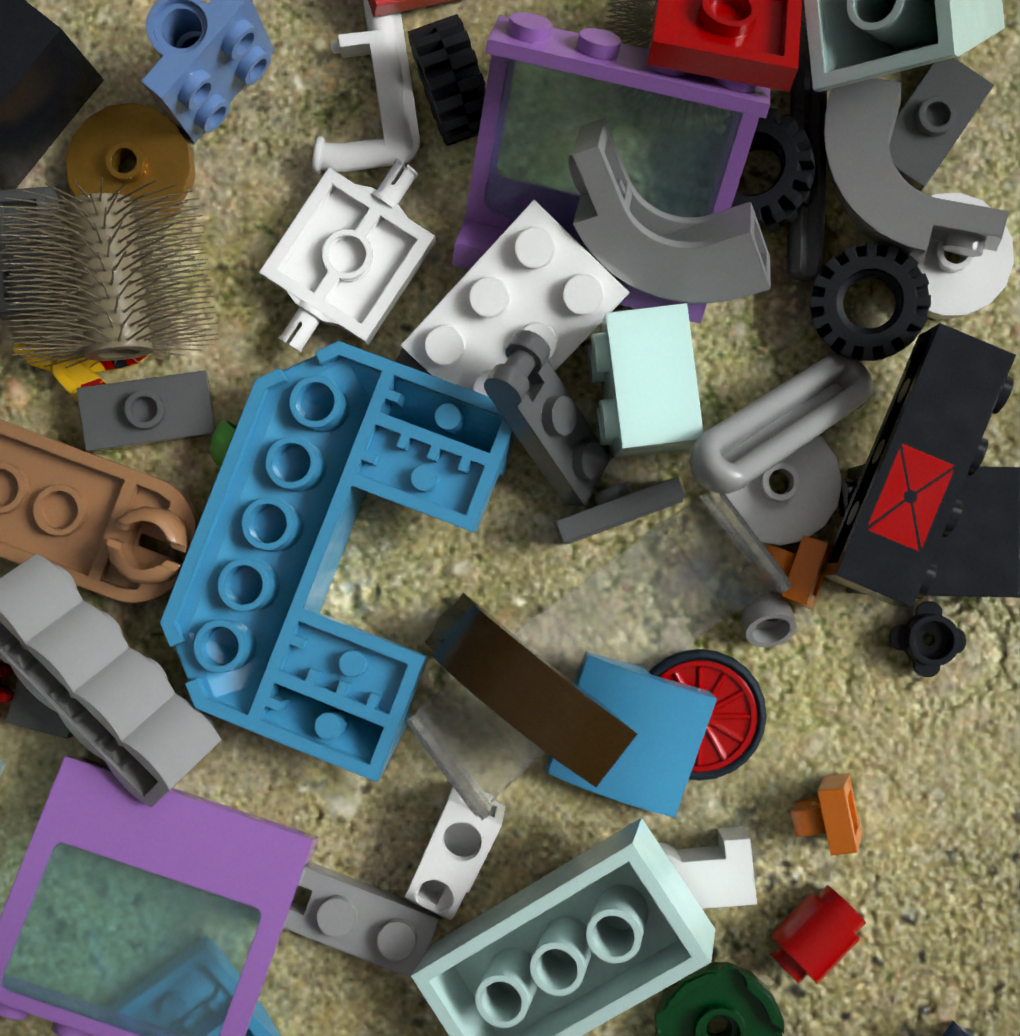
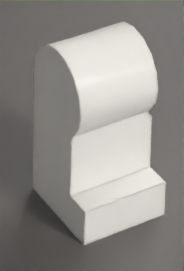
M455 781L404 898L451 921L466 892L469 893L500 831L505 805Z
M743 826L717 828L719 846L677 850L666 843H659L702 909L757 904L751 840Z

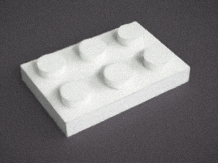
M533 200L400 346L432 376L488 396L484 389V382L496 365L505 364L507 360L505 349L517 331L529 330L544 338L550 347V355L547 360L554 371H556L599 326L604 319L605 313L612 312L630 292L538 202Z

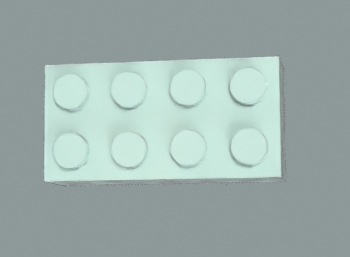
M641 817L434 942L411 977L449 1036H582L711 963L716 929Z

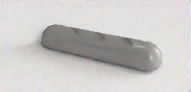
M840 353L825 356L705 431L692 447L690 456L692 474L700 485L714 493L729 494L743 489L758 476L867 403L872 396L874 385L870 373L856 359L848 358Z

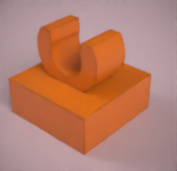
M805 535L802 537L797 554L767 544L759 569L768 575L787 581L781 596L788 602L813 610L825 578L820 575V572L831 546L827 542Z
M850 773L824 776L817 790L819 798L795 801L796 809H791L790 811L795 836L807 837L826 833L831 856L857 853L862 838V831Z

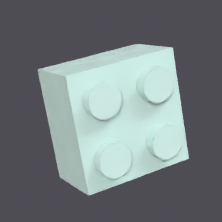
M687 303L605 313L599 332L591 335V345L587 346L591 383L602 382L604 400H600L599 408H595L597 438L601 446L610 445L611 460L689 449L703 434V425Z

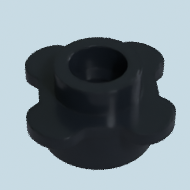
M924 601L916 606L915 615L904 625L892 627L889 633V642L894 649L903 650L913 661V670L916 674L923 677H933L938 674L941 665L950 662L958 653L964 650L966 635L950 619L942 616V608L939 604L932 601ZM926 633H930L933 637V641L929 645H925L922 641L923 635Z

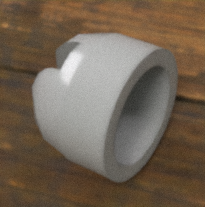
M772 591L756 593L749 599L748 604L742 610V625L746 639L755 646L772 647L789 640L796 631L797 625L790 605L785 598Z

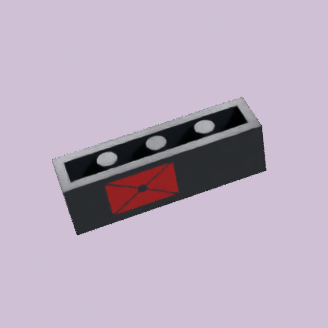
M941 323L918 335L822 567L821 576L894 606L913 607L916 598L922 599L928 593L937 573V563L932 561L940 539L950 535L962 513L963 502L957 498L967 475L971 476L977 471L986 455L988 439L983 438L988 422L992 414H997L1004 407L1013 389L1014 379L1008 376L1016 354Z

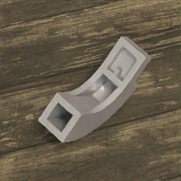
M872 78L831 89L824 128L825 149L831 181L845 212L867 237L874 242H878L879 246L889 247L891 244L901 248V253L907 257L911 255L917 262L923 264L925 263L931 239L944 241L942 249L963 256H982L984 249L997 251L1004 233L1009 211L929 196L911 186L894 165L889 146L901 103V82Z
M603 118L580 127L573 153L568 159L572 180L577 191L580 193L573 225L585 246L601 265L636 289L659 298L678 302H724L771 289L770 255L751 202L701 217H680L665 213L644 200L632 185L606 119Z

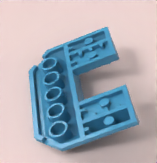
M337 341L316 351L315 356L285 370L276 369L255 379L160 624L169 646L176 649L189 681L185 685L196 709L378 782L413 715V712L408 711L429 656L320 613L366 493L369 492L470 532L477 533L498 476L505 477L515 433L489 396Z

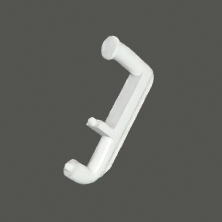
M363 0L367 31L338 35L339 40L331 42V51L334 54L341 53L342 58L371 55L383 138L347 143L325 142L323 137H317L312 159V172L319 175L321 171H327L329 167L336 172L389 167L394 165L396 159L406 164L417 156L420 149V135L401 12L373 17L368 0Z

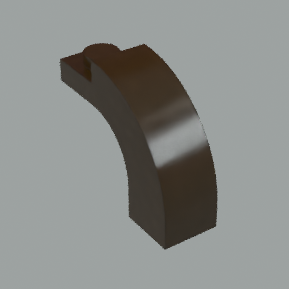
M462 593L451 608L441 614L433 632L425 641L434 651L432 657L472 694L531 742L594 787L599 785L637 736L633 729L603 703L554 668L465 593Z

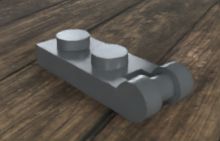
M517 331L505 349L507 357L505 364L501 363L493 368L484 382V389L563 504L568 506H585L611 458L604 447L601 446L599 439L548 362L547 358L550 355L548 343L544 338L532 331Z

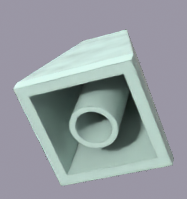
M804 0L813 90L816 92L959 57L1005 28L1002 0Z

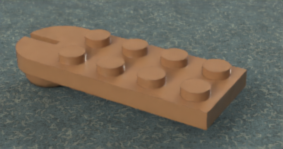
M0 419V557L22 564L35 554H39L54 565L61 566L68 571L77 586L122 602L152 601L172 593L184 561L144 547L142 542L145 535L171 544L173 549L184 553L188 552L200 522L199 513L188 495L168 481Z

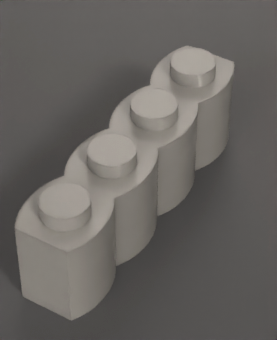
M35 554L0 578V659L11 665L19 680L39 701L58 712L65 726L82 745L106 761L114 776L132 795L146 805L153 807L221 741L208 713L196 709L193 703L175 694L168 682L164 669L155 660L145 657L130 648L122 635V630L117 621L108 613L99 611L91 604L83 601L73 577L61 566L54 565L43 556Z

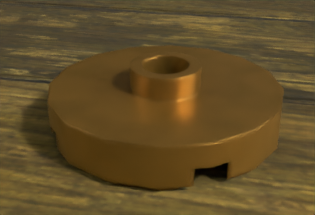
M136 103L110 105L87 117L72 136L65 159L68 185L75 197L84 195V193L72 179L87 194L89 192L92 194L100 193L101 177H103L102 193H115L131 177L119 191L121 195H127L157 180L128 196L131 199L144 193H151L177 184L175 187L137 200L141 201L186 192L189 189L192 190L196 176L193 151L178 126L157 109ZM129 156L136 157L137 162L133 170L127 173L119 171L120 163L124 158ZM187 193L171 196L159 202L183 200ZM157 200L148 201V202H143V203H139V204L152 203V202L157 201ZM181 202L151 205L148 207H165ZM181 208L161 209L157 212L179 211ZM167 214V215H161V216H155V217L164 218V217H167V216H170V215H173V214ZM161 220L158 223H165L168 220Z

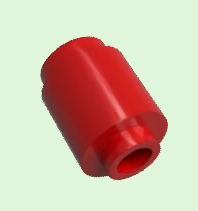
M826 885L818 895L810 892L769 935L778 945L770 955L798 984L808 975L818 985L860 941L856 934L866 922L842 896Z

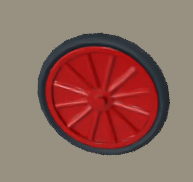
M705 649L678 652L664 658L649 671L651 675L708 690L717 698L689 777L690 780L717 779L732 773L748 761L757 750L763 737L767 718L764 695L758 681L748 668L733 657L718 651Z

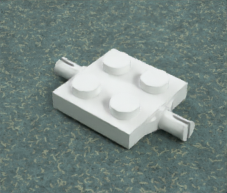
M396 159L377 190L372 187L354 184L330 167L327 169L259 272L266 280L288 293L299 307L278 339L301 353L318 324L322 322L326 325L340 327L366 345L370 344L436 243L435 235L410 220L398 204L414 179L418 176V173L411 166L407 165L405 167L403 161Z

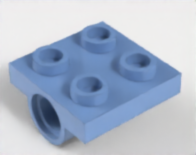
M158 0L149 11L146 31L149 41L161 59L141 82L169 119L194 143L198 141L204 132L210 133L217 129L229 113L230 102L245 85H253L264 75L269 67L271 54L275 51L252 0H211L208 4L203 0Z

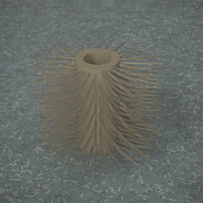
M101 177L100 193L92 194L90 192L87 194L72 179L84 193V195L76 197L45 183V185L71 197L69 200L63 196L60 197L64 200L22 190L61 201L64 204L5 197V199L39 203L47 206H0L2 208H15L16 210L26 211V213H6L0 215H47L32 218L1 216L4 218H16L17 220L2 221L0 223L24 220L35 223L0 224V226H9L10 230L24 229L2 231L0 233L33 231L27 235L0 234V236H19L5 240L25 239V241L0 243L27 242L20 245H5L16 248L2 249V251L22 248L34 250L31 252H0V254H18L13 255V257H21L2 259L0 261L32 259L30 261L40 259L41 261L30 263L3 264H18L9 267L45 265L37 268L23 266L25 269L1 270H26L23 273L32 270L45 271L30 274L9 273V275L15 276H7L5 278L20 276L41 277L30 280L3 281L17 282V286L4 287V289L20 287L40 288L29 291H7V293H12V295L44 293L36 296L27 295V297L4 298L44 299L9 304V306L19 304H36L38 306L7 310L45 309L42 312L8 315L39 316L22 320H11L16 322L43 321L30 325L8 326V328L44 327L13 332L37 334L24 337H10V339H44L11 343L38 344L14 349L37 350L33 353L12 354V356L53 353L51 355L16 359L18 361L66 355L28 364L78 356L44 367L85 357L86 359L65 368L87 360H96L89 367L91 368L100 361H115L114 366L117 360L133 359L139 363L135 358L142 356L164 360L148 355L152 352L184 356L183 354L155 350L201 351V349L163 347L206 346L213 344L176 343L219 340V338L190 339L219 335L218 333L208 335L195 334L215 328L190 329L201 325L218 324V322L205 324L190 323L213 319L214 317H189L215 312L181 313L214 308L215 306L202 308L187 307L201 303H211L207 301L182 302L189 299L214 297V295L178 297L210 291L194 292L181 290L211 287L212 285L173 286L199 283L211 279L175 281L189 277H208V275L203 273L191 276H171L178 273L210 270H172L183 267H202L201 264H206V262L191 265H170L174 263L181 264L184 261L208 260L194 259L195 256H190L207 252L176 255L178 253L170 254L178 251L204 250L192 249L200 246L187 248V246L182 245L207 242L180 244L185 241H199V239L189 238L201 237L202 235L185 238L171 236L202 234L204 232H183L192 231L191 229L185 230V228L204 225L169 228L174 226V224H200L181 223L195 220L196 218L188 220L175 219L201 217L203 215L173 217L179 214L195 215V213L181 212L199 208L173 212H157L161 209L201 207L176 206L187 203L189 200L200 198L159 202L171 196L192 192L191 190L137 201L145 196L175 187L177 184L151 193H144L131 199L128 196L157 181L154 180L127 195L119 194V191L131 177L115 193H102L103 177ZM157 200V201H154V202H152V203L139 204V203H143V202H148V201ZM181 202L165 207H148L151 205ZM25 209H44V210H58V211L37 212V211H31V210H25ZM173 214V215H170V216H167V217H164V218L155 217V216ZM57 217V218H55V219H42V218ZM161 220L177 221L172 223H158V221ZM27 226H48V227H45V228H35V229L22 228V227H27ZM149 229H159V230H152V231H144V230H149ZM170 230H178V231H180V232H176V233H167V234L156 233V232H163V231H170ZM151 236H159V237H155V238H146V237H151ZM24 237H46V238H42V239L36 240V239H29V238H24ZM183 240L174 244H164L166 242ZM34 242H43V243H46V244H38V245H31V246H23V245L30 244V243H34ZM171 246L185 247L184 249H164ZM56 249V250H59V251H46V250ZM31 253H48L44 256H20ZM175 257H192L183 260H164ZM59 277V279H44V278ZM161 278H169L170 280H159V279H161ZM47 281L46 283H43V284H33V285H21V284H18V283H23V282ZM165 282H177V283L162 284V285H161V283H165ZM63 284V285L52 286V287H51V286H44V285ZM178 289V290H173V291H159V290ZM169 293H184V294H177V295L171 294V295H169V296L166 295V294H169ZM53 300L58 301V302H53V303H36V302H45V301H46V302H49V301H53ZM177 304H187V305L176 306V307L168 306V305H177ZM48 305H61L58 307H43ZM172 309H185V310H177V311H167V310H172ZM63 312V313H57V314H51V315L43 314V313ZM173 316H185L181 318H167ZM45 317H59L55 319H38ZM197 319V320L184 321V322H172V321H176V320ZM178 324H188L183 326H174ZM52 328L57 329V330H52V331H35V330L52 329ZM201 330V331H195V332H189V333H176V332H179V331ZM46 333H61V334H57V335L35 336V335H41V334H46ZM184 335H199V336H191V337H183V338H174V337H179V336H184ZM61 340V341L51 342V343H32V342H43V341ZM44 345H58L47 348H30ZM48 349H64V350H56V351L39 352V351H44V350H48Z

